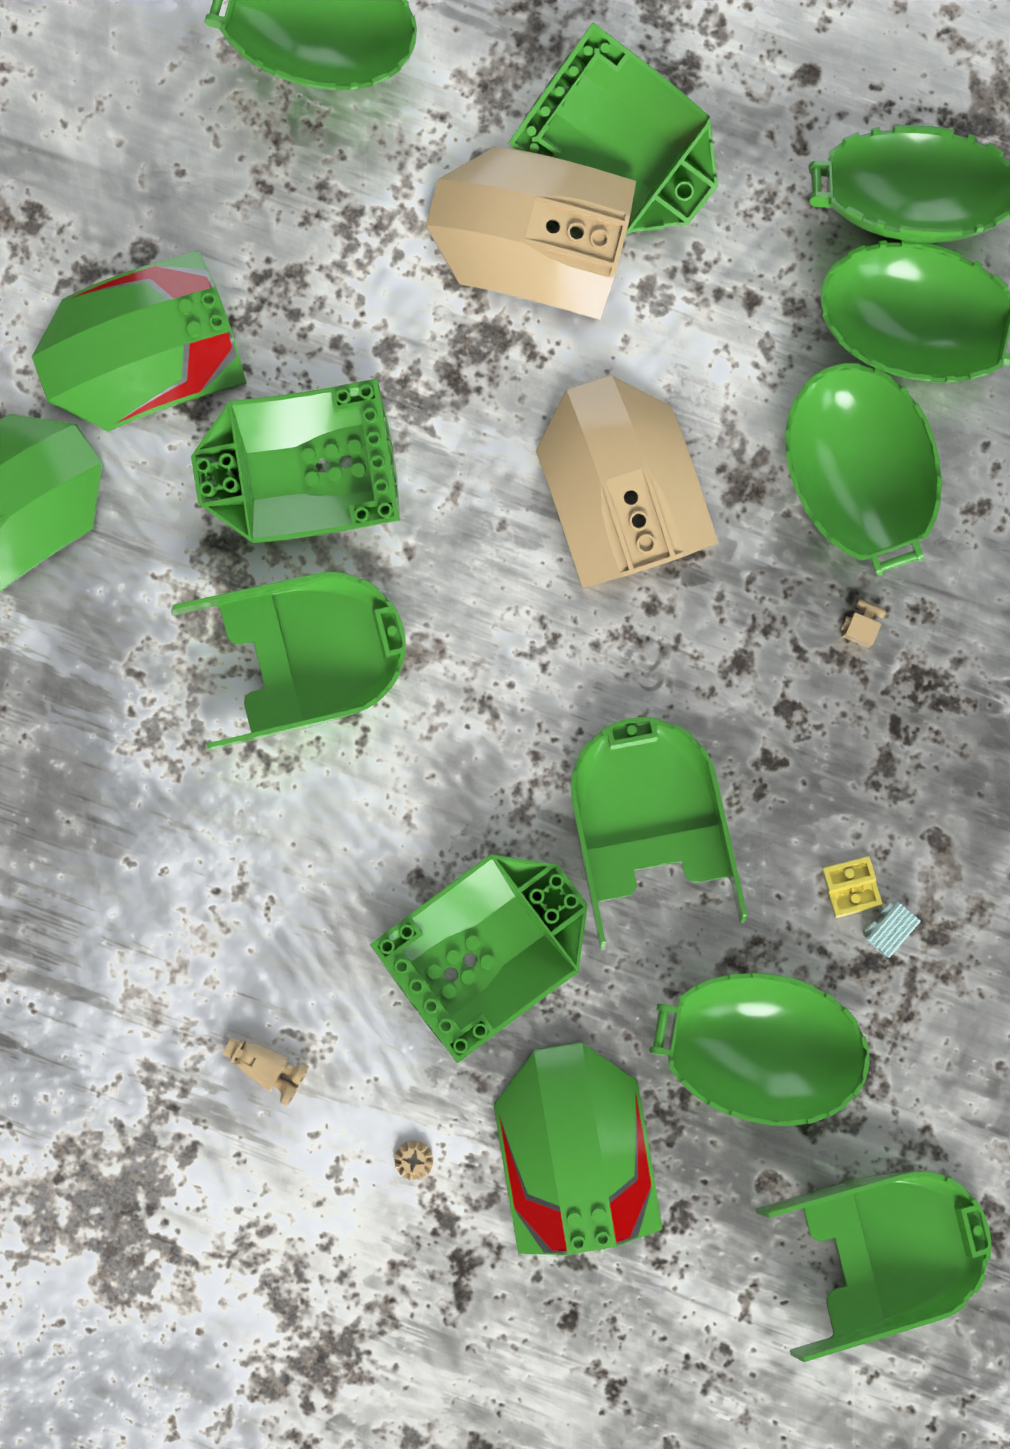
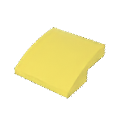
M869 856L822 869L835 918L882 907L883 903L876 884L877 878Z

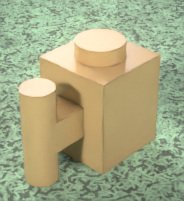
M859 598L856 607L864 610L862 615L855 612L850 617L846 616L841 630H844L842 637L869 648L873 646L881 627V623L872 620L874 615L883 618L886 609Z

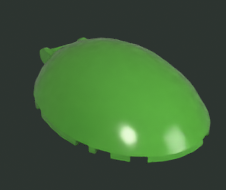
M213 0L210 12L206 14L204 20L206 25L220 29L228 43L243 58L259 69L298 85L339 91L361 89L391 78L410 59L416 44L417 34L415 15L413 16L407 0H229L224 17L219 16L223 0Z
M894 125L893 130L881 131L880 127L871 129V133L860 135L857 132L843 138L842 143L829 151L828 161H812L809 164V173L812 178L810 204L814 207L833 208L851 223L884 237L926 243L962 240L986 232L1010 217V163L1003 157L1004 151L990 142L985 146L975 141L976 136L969 134L968 138L953 134V129L924 125ZM821 176L827 177V192H822Z
M887 240L879 241L875 245L860 246L849 251L840 261H836L828 271L823 282L820 303L822 316L832 335L849 353L866 364L908 379L927 382H959L988 375L1003 367V365L1010 366V354L1006 353L1010 336L1009 286L997 274L993 276L982 268L983 264L975 261L974 263L961 257L962 253L926 242L901 240V242L887 243Z
M844 363L828 367L815 374L804 384L799 394L794 398L785 429L786 458L796 493L817 529L844 553L859 560L871 559L878 577L883 575L884 571L915 560L918 562L924 560L919 541L929 536L937 519L941 503L942 476L940 458L928 420L919 404L914 401L904 386L902 387L892 379V376L877 368L862 366L858 363ZM910 545L913 547L914 551L879 562V556Z
M761 973L729 974L712 978L694 986L680 996L677 1007L657 1004L656 1010L659 1013L653 1047H650L649 1053L668 1057L669 1068L695 1097L716 1110L743 1120L765 1125L794 1126L810 1124L831 1117L846 1108L845 1106L858 1095L865 1083L869 1069V1049L866 1036L861 1032L856 1018L846 1007L837 1002L832 995L798 979ZM668 1013H672L675 1015L668 1050L663 1049Z

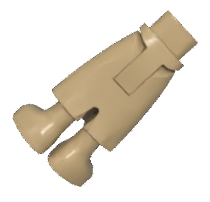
M231 1037L222 1053L231 1058V1063H234L253 1081L269 1092L274 1087L278 1089L281 1093L280 1102L286 1107L299 1088L297 1085L301 1084L309 1069V1066L304 1063L298 1066L287 1064L288 1057L260 1045L248 1043L245 1040L240 1042ZM283 1073L288 1076L293 1083L281 1078L280 1074Z

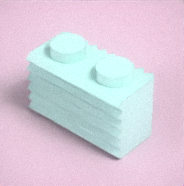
M889 902L880 912L883 916L877 922L872 921L865 929L867 934L864 936V939L887 958L891 957L921 922L899 902H894L893 904Z

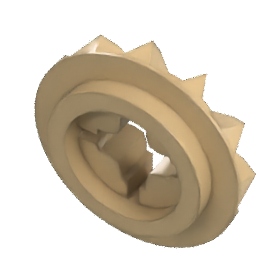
M416 1140L405 1142L396 1151L394 1158L395 1168L401 1176L409 1180H420L429 1174L433 1166V1154L430 1148L423 1142ZM416 1150L417 1159L424 1163L416 1164L413 1170H411L410 1162L403 1158H411Z

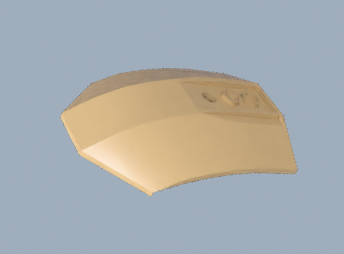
M495 146L437 180L426 228L459 285L502 293L600 320L617 270L627 232L636 181L546 155ZM549 220L558 222L560 228L557 233L553 234L547 231L546 223ZM572 227L581 229V239L571 237L570 229Z
M612 375L566 390L536 449V453L556 507L581 587L586 588L628 576L718 544L695 468L672 407ZM629 490L635 491L638 496L637 502L633 505H629L624 501V495ZM636 514H642L645 518V523L640 528H636L632 524V518Z

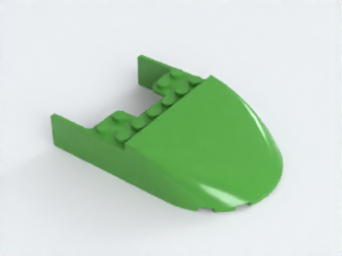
M316 573L172 605V616L211 607H219L229 641L236 645L254 643L265 687L264 689L250 692L244 700L251 733L207 743L205 745L206 752L292 731H300L368 709L391 690L400 675L403 660L405 659L406 640L404 627L392 602L370 582L347 575V573Z
M629 718L602 729L582 749L571 779L574 818L600 950H605L606 942L598 903L632 895L637 887L635 870L682 862L685 877L693 883L728 878L731 881L739 922L745 923L747 911L714 765L705 748L692 737V734L682 727L661 721L658 718Z
M907 1171L842 1181L841 1184L755 1208L757 1214L767 1218L803 1209L810 1236L817 1241H826L834 1238L846 1286L830 1291L826 1298L833 1335L820 1341L790 1349L791 1356L802 1362H807L943 1320L963 1309L967 1305L966 1302L974 1293H978L986 1277L987 1262L991 1258L990 1230L985 1214L977 1200L964 1189V1186L949 1177L929 1171Z

